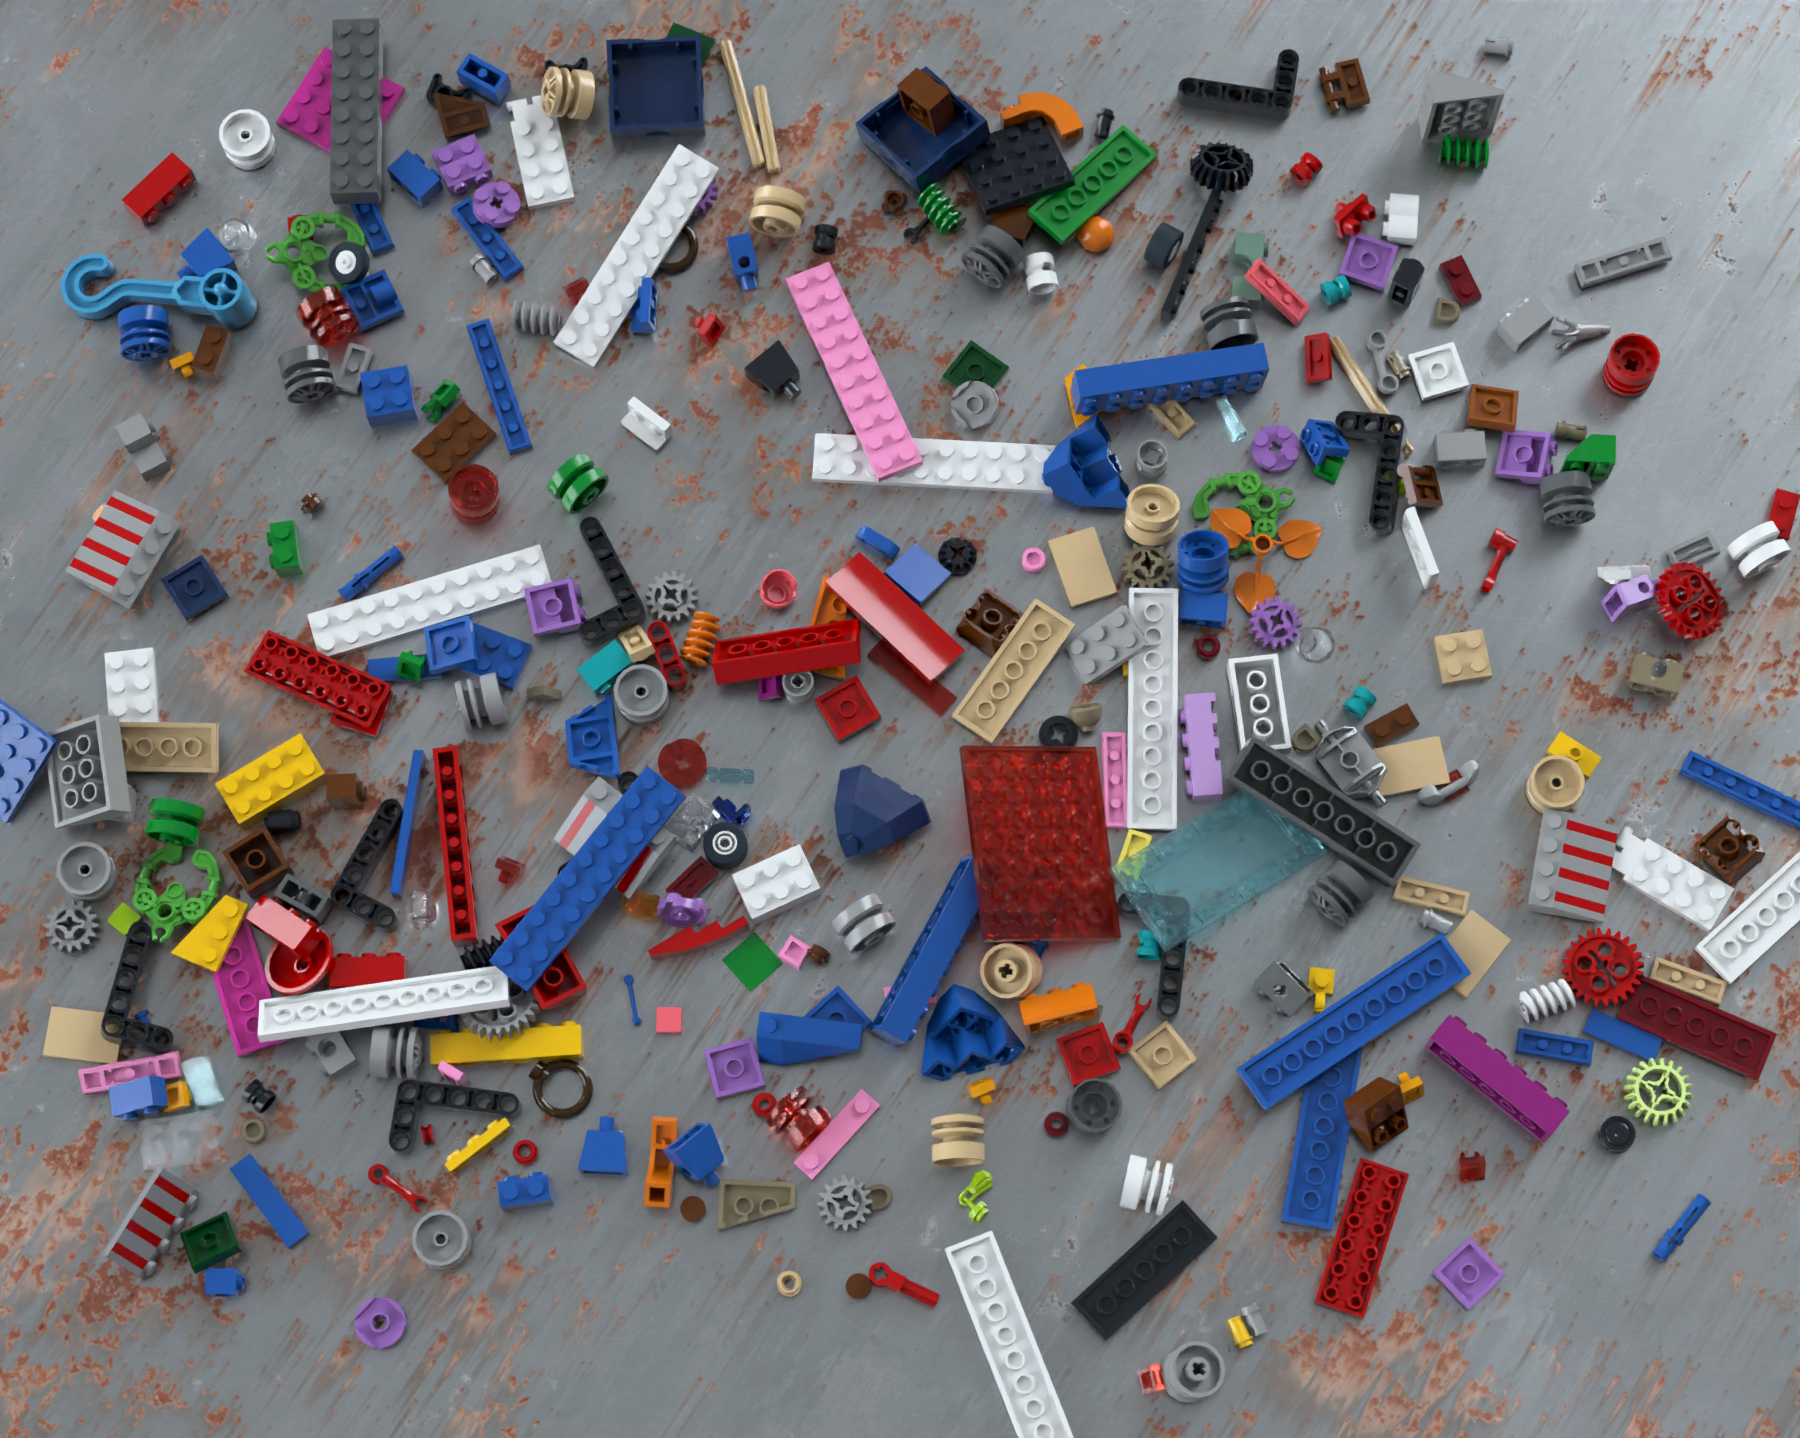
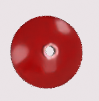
M319 928L316 930L323 938L305 961L275 942L266 958L265 976L268 983L276 991L286 995L300 994L311 989L322 980L329 970L333 959V945L329 936Z

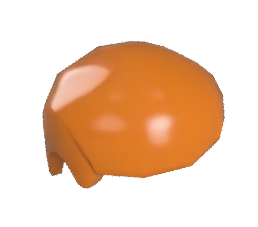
M1094 216L1078 230L1077 239L1081 242L1084 249L1098 253L1105 251L1112 245L1115 233L1109 221L1103 217Z

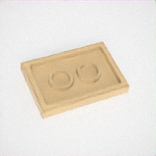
M1094 526L1048 540V545L1071 609L1117 595V589Z
M1440 736L1372 749L1387 768V772L1379 787V792L1383 797L1419 791L1428 784H1433L1435 787L1450 784Z
M1472 909L1448 938V942L1471 972L1470 976L1452 987L1453 990L1465 999L1511 941L1509 937Z
M51 1006L43 1049L44 1057L109 1064L119 1062L122 1045L108 1042L102 1037L101 1025L104 1012ZM116 1024L106 1026V1030L109 1033H116L120 1029Z

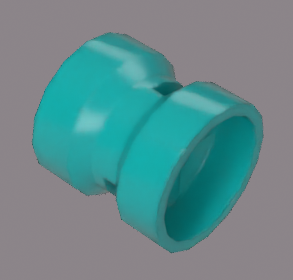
M1344 275L1335 277L1332 282L1326 281L1320 284L1322 296L1329 306L1337 303V300L1340 298L1346 299L1352 296L1351 287Z
M1357 686L1353 691V697L1345 701L1343 708L1353 717L1363 720L1367 714L1368 707H1372L1377 698L1368 689Z
M1151 930L1139 931L1138 940L1141 946L1136 950V957L1144 960H1160L1161 950L1158 947L1162 943L1163 934Z

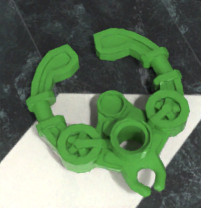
M319 211L308 216L296 217L292 222L291 232L283 242H274L265 247L266 252L271 251L273 248L278 249L279 256L273 257L270 254H266L265 258L272 263L283 264L292 275V283L298 290H307L320 294V296H325V293L341 296V288L348 285L336 281V284H325V279L316 280L315 272L310 267L323 262L328 252L324 246L313 243L310 238L314 234L315 227L323 228L324 223H335V228H342L347 232V242H354L363 247L365 246V234L356 223L340 215L339 211H335V214H323V211ZM290 248L298 249L300 257L291 258L287 250Z
M1256 472L1224 473L1223 477L1214 480L1213 478L1208 479L1209 482L1195 496L1192 511L1195 520L1207 519L1210 514L1207 500L1212 495L1217 494V488L1228 485L1229 489L1238 487L1240 493L1245 495L1246 498L1234 508L1244 511L1250 517L1251 522H1255L1253 537L1259 534H1267L1271 539H1275L1277 536L1276 522L1280 511L1291 507L1295 502V497H1290L1286 503L1282 502L1280 496L1282 494L1292 495L1293 491L1286 488L1272 490L1261 483V478ZM1263 500H1270L1273 503L1268 509L1260 507V503ZM1247 542L1235 549H1229V556H1234L1237 559L1241 554L1247 552L1254 553L1252 550L1253 543Z
M173 844L164 846L154 852L144 863H141L139 878H135L134 881L135 894L132 903L139 913L147 915L153 922L151 927L152 941L156 942L158 940L156 932L159 929H165L166 934L159 939L161 943H164L172 935L173 929L186 923L198 924L208 914L215 901L218 900L219 895L217 893L224 880L221 878V871L217 861L209 851L197 849L192 856V862L198 869L208 871L206 879L210 883L208 891L203 890L200 898L193 897L186 901V892L180 883H171L167 890L158 897L154 890L150 889L152 882L149 880L151 872H157L158 867L162 863L176 864L183 860L184 848L182 846ZM171 912L168 917L163 918L166 913Z

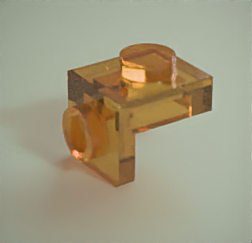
M639 890L630 900L623 895L618 911L643 921L651 920L656 916L660 896L656 894L649 895Z

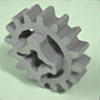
M672 571L671 576H667L666 572H663L662 579H659L657 576L654 577L655 585L648 584V589L651 592L645 593L646 599H649L646 605L647 608H652L650 611L652 616L658 614V621H663L664 618H667L668 624L672 623V619H676L678 623H681L680 617L684 616L689 619L688 611L695 612L696 608L692 603H698V597L695 596L698 593L697 588L692 587V579L685 581L684 573L677 577L675 571ZM660 591L661 597L656 602L657 592ZM667 593L672 597L676 596L677 602L671 598L668 599ZM686 593H688V599L686 604L684 605L682 599L686 596Z
M74 899L70 900V905L61 901V908L59 909L53 906L52 909L55 913L53 915L47 914L46 917L50 920V923L44 924V927L50 930L45 934L48 939H52L50 944L53 947L58 946V950L64 952L67 948L70 954L74 953L75 948L83 952V945L85 944L91 947L92 944L89 940L91 938L97 939L98 936L94 933V930L100 929V926L94 923L99 919L96 914H92L94 909L91 906L86 907L84 901H80L77 905ZM79 912L86 916L87 921L80 919ZM74 922L76 926H73L72 930L70 931L68 927H71ZM57 932L64 933L66 941L61 940Z
M842 1175L841 1182H838L836 1178H832V1186L824 1185L827 1190L826 1193L819 1192L823 1202L817 1203V1206L824 1208L819 1213L820 1216H828L825 1221L827 1225L835 1222V1230H839L841 1225H843L846 1232L849 1231V1225L858 1229L857 1222L866 1223L864 1215L872 1214L867 1209L868 1205L873 1204L872 1200L867 1199L871 1194L870 1190L863 1191L865 1187L863 1182L856 1185L857 1178L852 1177L850 1182H848L845 1175ZM844 1187L843 1192L833 1194L837 1189ZM856 1190L861 1196L862 1204L858 1203L855 1199ZM848 1197V1201L855 1207L845 1206L843 1210V1206L835 1200L845 1201ZM829 1203L833 1204L836 1209L835 1217L830 1212ZM854 1212L858 1213L854 1218L846 1220L848 1215Z

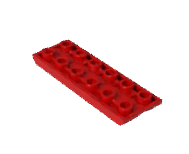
M267 630L244 671L255 679L365 728L370 727L392 687L391 684L270 630Z
M1360 1158L1319 1285L1315 1303L1364 1319L1406 1186L1408 1173Z

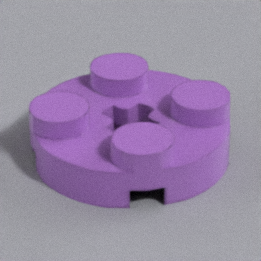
M505 181L487 183L476 189L472 210L475 217L483 224L486 222L492 224L491 227L502 228L512 224L519 212L520 199L517 193ZM492 202L501 203L500 208L497 209L496 206H491Z
M1267 426L1254 436L1251 448L1252 458L1261 469L1264 468L1274 474L1283 473L1291 469L1297 461L1300 443L1297 436L1288 426ZM1273 444L1281 446L1280 454H1276L1274 451L1270 452L1269 449L1272 448Z
M668 893L665 899L658 902L656 915L658 918L661 915L663 922L671 926L686 928L691 923H697L698 927L705 923L707 909L703 899H689L681 897L677 893Z
M386 1297L367 1300L359 1307L355 1317V1330L359 1339L367 1346L381 1350L398 1343L407 1327V1319L402 1307L396 1301ZM385 1316L387 1318L385 1322L387 1326L384 1329L381 1327L378 1330L375 1329L377 1323L374 1320L377 1317L382 1319Z

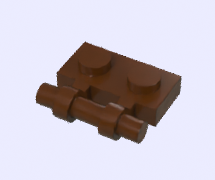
M1358 58L1335 63L1334 68L1336 72L1329 73L1326 66L1319 69L1321 76L1319 78L1320 84L1326 92L1325 101L1330 106L1332 113L1340 110L1338 103L1340 101H1345L1347 109L1370 103L1369 93ZM1339 82L1341 91L1335 92L1333 83Z

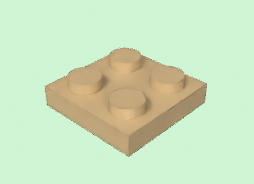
M1483 629L1434 637L1443 685L1492 677Z

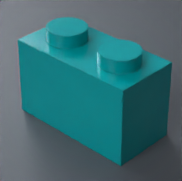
M613 640L576 670L578 676L597 698L601 694L606 695L614 688L616 679L622 671L631 667L634 663L618 642Z

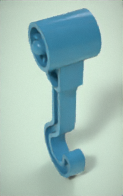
M89 254L74 260L67 267L61 279V294L65 303L79 316L88 319L104 318L130 302L177 305L186 313L212 315L225 327L239 328L248 324L257 310V300L253 292L238 274L227 268L214 269L204 277L183 276L177 282L143 279L120 280L107 287L100 294L89 297L85 296L86 284L95 277H108L114 271L113 263L105 255Z

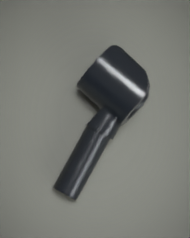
M928 216L915 228H907L904 231V238H907L911 233L915 234L914 238L910 241L911 244L918 242V234L930 222Z

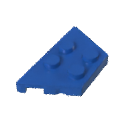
M607 694L604 696L605 700L594 707L590 705L583 709L580 714L574 715L565 721L568 760L571 768L614 779H621L614 702L612 694Z

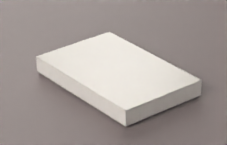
M1415 507L1407 508L1400 526L1423 587L1428 590L1434 588L1440 572Z

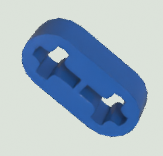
M862 525L855 535L856 539L862 544L890 560H894L900 551L898 545L867 526Z

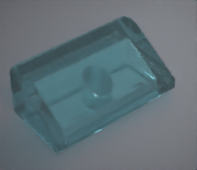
M206 1055L180 1063L195 1103L200 1111L224 1101Z

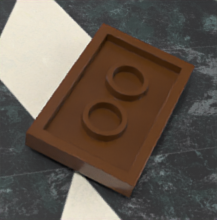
M462 402L411 451L446 485L497 437V434Z

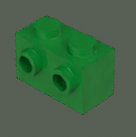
M294 520L270 523V532H267L266 536L268 546H272L273 555H269L271 569L276 570L279 578L304 574L299 533Z

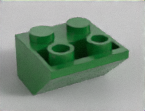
M1591 434L1566 456L1560 472L1583 471L1590 474L1592 481L1608 479L1616 463V435Z

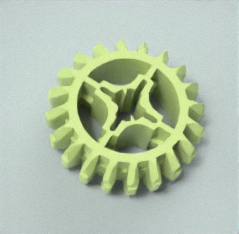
M1653 1058L1648 1060V1065L1644 1061L1640 1062V1069L1634 1067L1631 1070L1634 1076L1628 1075L1626 1080L1630 1084L1624 1086L1625 1091L1631 1092L1625 1095L1624 1099L1626 1101L1632 1100L1633 1102L1628 1106V1109L1636 1108L1638 1110L1634 1114L1636 1118L1643 1114V1123L1645 1124L1652 1118L1653 1126L1658 1125L1659 1119L1663 1126L1668 1125L1669 1119L1673 1123L1677 1122V1115L1683 1117L1686 1114L1684 1109H1689L1691 1106L1686 1100L1693 1098L1692 1093L1686 1092L1693 1087L1692 1084L1684 1083L1689 1078L1688 1074L1681 1077L1679 1073L1683 1068L1679 1066L1674 1070L1672 1068L1674 1065L1673 1061H1670L1665 1066L1664 1058H1660L1657 1065ZM1651 1073L1662 1074L1657 1082L1641 1080L1642 1077ZM1669 1079L1675 1084L1678 1096L1670 1090L1668 1086ZM1661 1085L1660 1089H1662L1661 1093L1663 1094L1655 1100L1656 1095L1654 1093L1656 1091L1653 1090ZM1639 1088L1648 1096L1647 1105L1640 1097ZM1659 1102L1675 1104L1672 1109L1667 1111L1655 1110Z

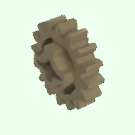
M1134 543L1133 552L1127 549L1125 555L1128 558H1122L1121 564L1125 566L1121 568V573L1127 574L1124 581H1132L1131 588H1136L1137 586L1140 588H1162V582L1168 585L1170 581L1168 576H1173L1174 572L1171 569L1174 566V560H1168L1171 556L1170 551L1163 553L1164 545L1157 548L1142 544L1139 547ZM1141 554L1140 559H1139L1138 561H1134V563H1132L1133 560H1134L1138 555ZM1145 559L1147 560V564L1151 568L1150 575L1148 573L1146 566H1144ZM1161 571H1163L1160 577L1154 579L1157 573H1161Z

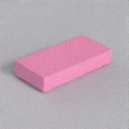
M441 1061L438 1070L444 1079L456 1086L467 1087L469 1080L465 1074L445 1061Z

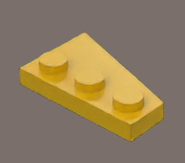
M225 895L178 944L171 954L218 974L249 909V905Z

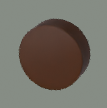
M689 1196L682 1201L680 1212L686 1221L694 1223L703 1219L706 1213V1206L701 1198Z
M853 1274L846 1282V1291L851 1298L862 1300L870 1294L871 1282L864 1274Z

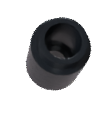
M286 809L268 812V817L264 818V826L271 836L296 833V830L302 829L299 810Z

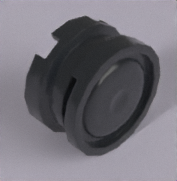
M1622 1116L1608 1118L1603 1122L1598 1132V1140L1601 1147L1611 1154L1626 1152L1636 1138L1634 1125Z

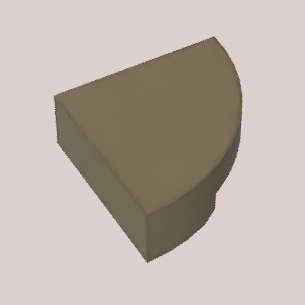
M541 685L527 689L526 697L544 701L561 700V691Z

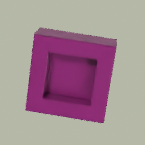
M783 675L760 678L758 699L769 701L782 697Z

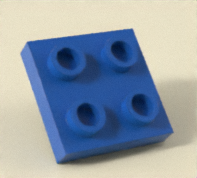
M385 270L372 274L356 284H350L341 288L361 332L405 313Z

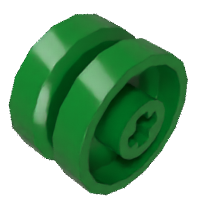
M579 453L567 460L553 474L547 485L548 491L556 499H562V506L570 514H577L590 506L602 494L609 482V477L601 468H594V461L586 453Z
M154 798L151 800L148 813L153 819L146 822L144 831L146 837L166 844L189 847L198 845L201 832L195 826L203 823L205 810L202 807L169 798Z

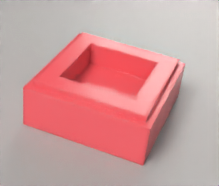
M657 1007L656 1033L682 1034V1007Z

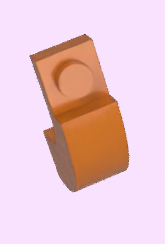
M1042 92L1025 93L1018 96L1017 106L1010 105L1000 112V123L1003 129L1043 116L1045 122L1055 130L1061 145L1083 137L1084 126L1078 114L1066 101L1055 95Z
M656 1116L652 1118L651 1148L648 1173L645 1180L644 1206L670 1207L676 1167L664 1154L663 1150L678 1139V1118Z

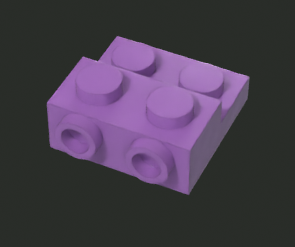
M474 134L431 152L450 195L462 193L468 187L475 184L486 183L493 177L489 163Z
M1515 430V432L1504 431L1495 475L1499 478L1521 479L1522 483L1540 484L1541 479L1553 474L1554 467L1551 464L1552 456H1556L1558 453V443L1555 442L1551 433Z
M572 578L524 589L535 637L558 631L562 634L579 630L580 625L587 620L584 607H579L578 599L582 598L579 584L575 585Z

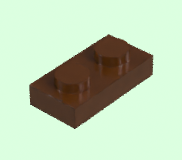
M1406 703L1365 725L1364 730L1375 748H1379L1418 727L1420 723Z

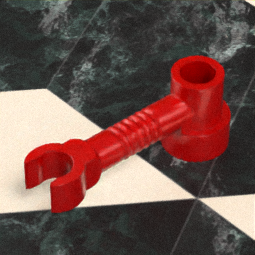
M1498 528L1495 529L1488 544L1497 549V552L1480 588L1487 593L1492 590L1507 551L1512 553L1518 542L1517 539L1506 535L1505 531Z
M1141 993L1136 996L1135 1008L1124 1030L1116 1033L1113 1038L1112 1045L1114 1051L1119 1055L1126 1054L1132 1048V1035L1136 1029L1135 1027H1137L1144 1011L1148 1010L1151 1006V998L1146 1005L1139 1003ZM1123 1043L1125 1047H1121L1118 1044Z
M375 1164L368 1170L370 1182L377 1185H386L409 1202L414 1211L421 1212L414 1205L416 1199L428 1202L424 1196H417L389 1176L388 1170L384 1165ZM376 1169L382 1170V1178L377 1179L374 1177L373 1173Z

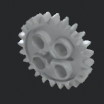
M509 978V1007L461 1013V1017L466 1028L470 1027L472 1034L478 1032L479 1038L487 1034L490 1041L494 1035H497L499 1041H501L505 1034L511 1039L512 1032L514 1031L520 1035L521 1027L529 1029L528 1021H536L535 1014L540 1013V1005L532 991L528 993Z

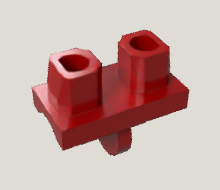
M1361 193L1353 202L1348 204L1340 202L1336 205L1335 210L1337 214L1334 216V222L1338 228L1337 236L1344 238L1347 234L1356 236L1361 232L1362 220L1372 222L1377 217L1376 209L1369 204L1367 195Z

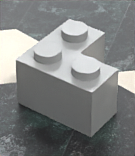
M139 413L115 426L145 482L171 469L168 463L171 457L165 446L160 448L157 441L161 438L150 419L145 420L142 414Z

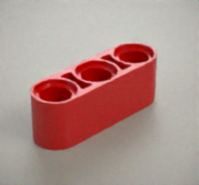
M655 621L649 625L647 634L654 647L656 661L667 682L668 689L676 693L681 692L687 686L684 667L668 626L664 622ZM657 631L665 633L661 639L653 638V634ZM665 653H671L674 655L673 658L669 661H664L661 659L662 655ZM673 675L682 676V679L677 683L669 681Z

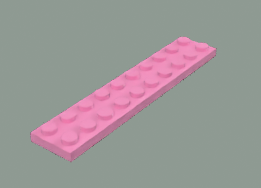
M830 262L785 278L786 285L878 482L923 465L919 451Z

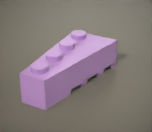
M1215 692L1185 694L1183 709H1179L1180 724L1185 726V733H1181L1182 747H1187V756H1184V770L1189 771L1190 780H1186L1187 795L1192 796V802L1222 800L1223 796L1221 761L1218 760L1219 738L1215 736L1218 723L1217 713H1213L1214 701H1216Z

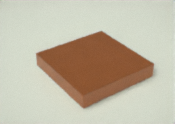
M1471 384L1467 425L1515 432L1519 391Z

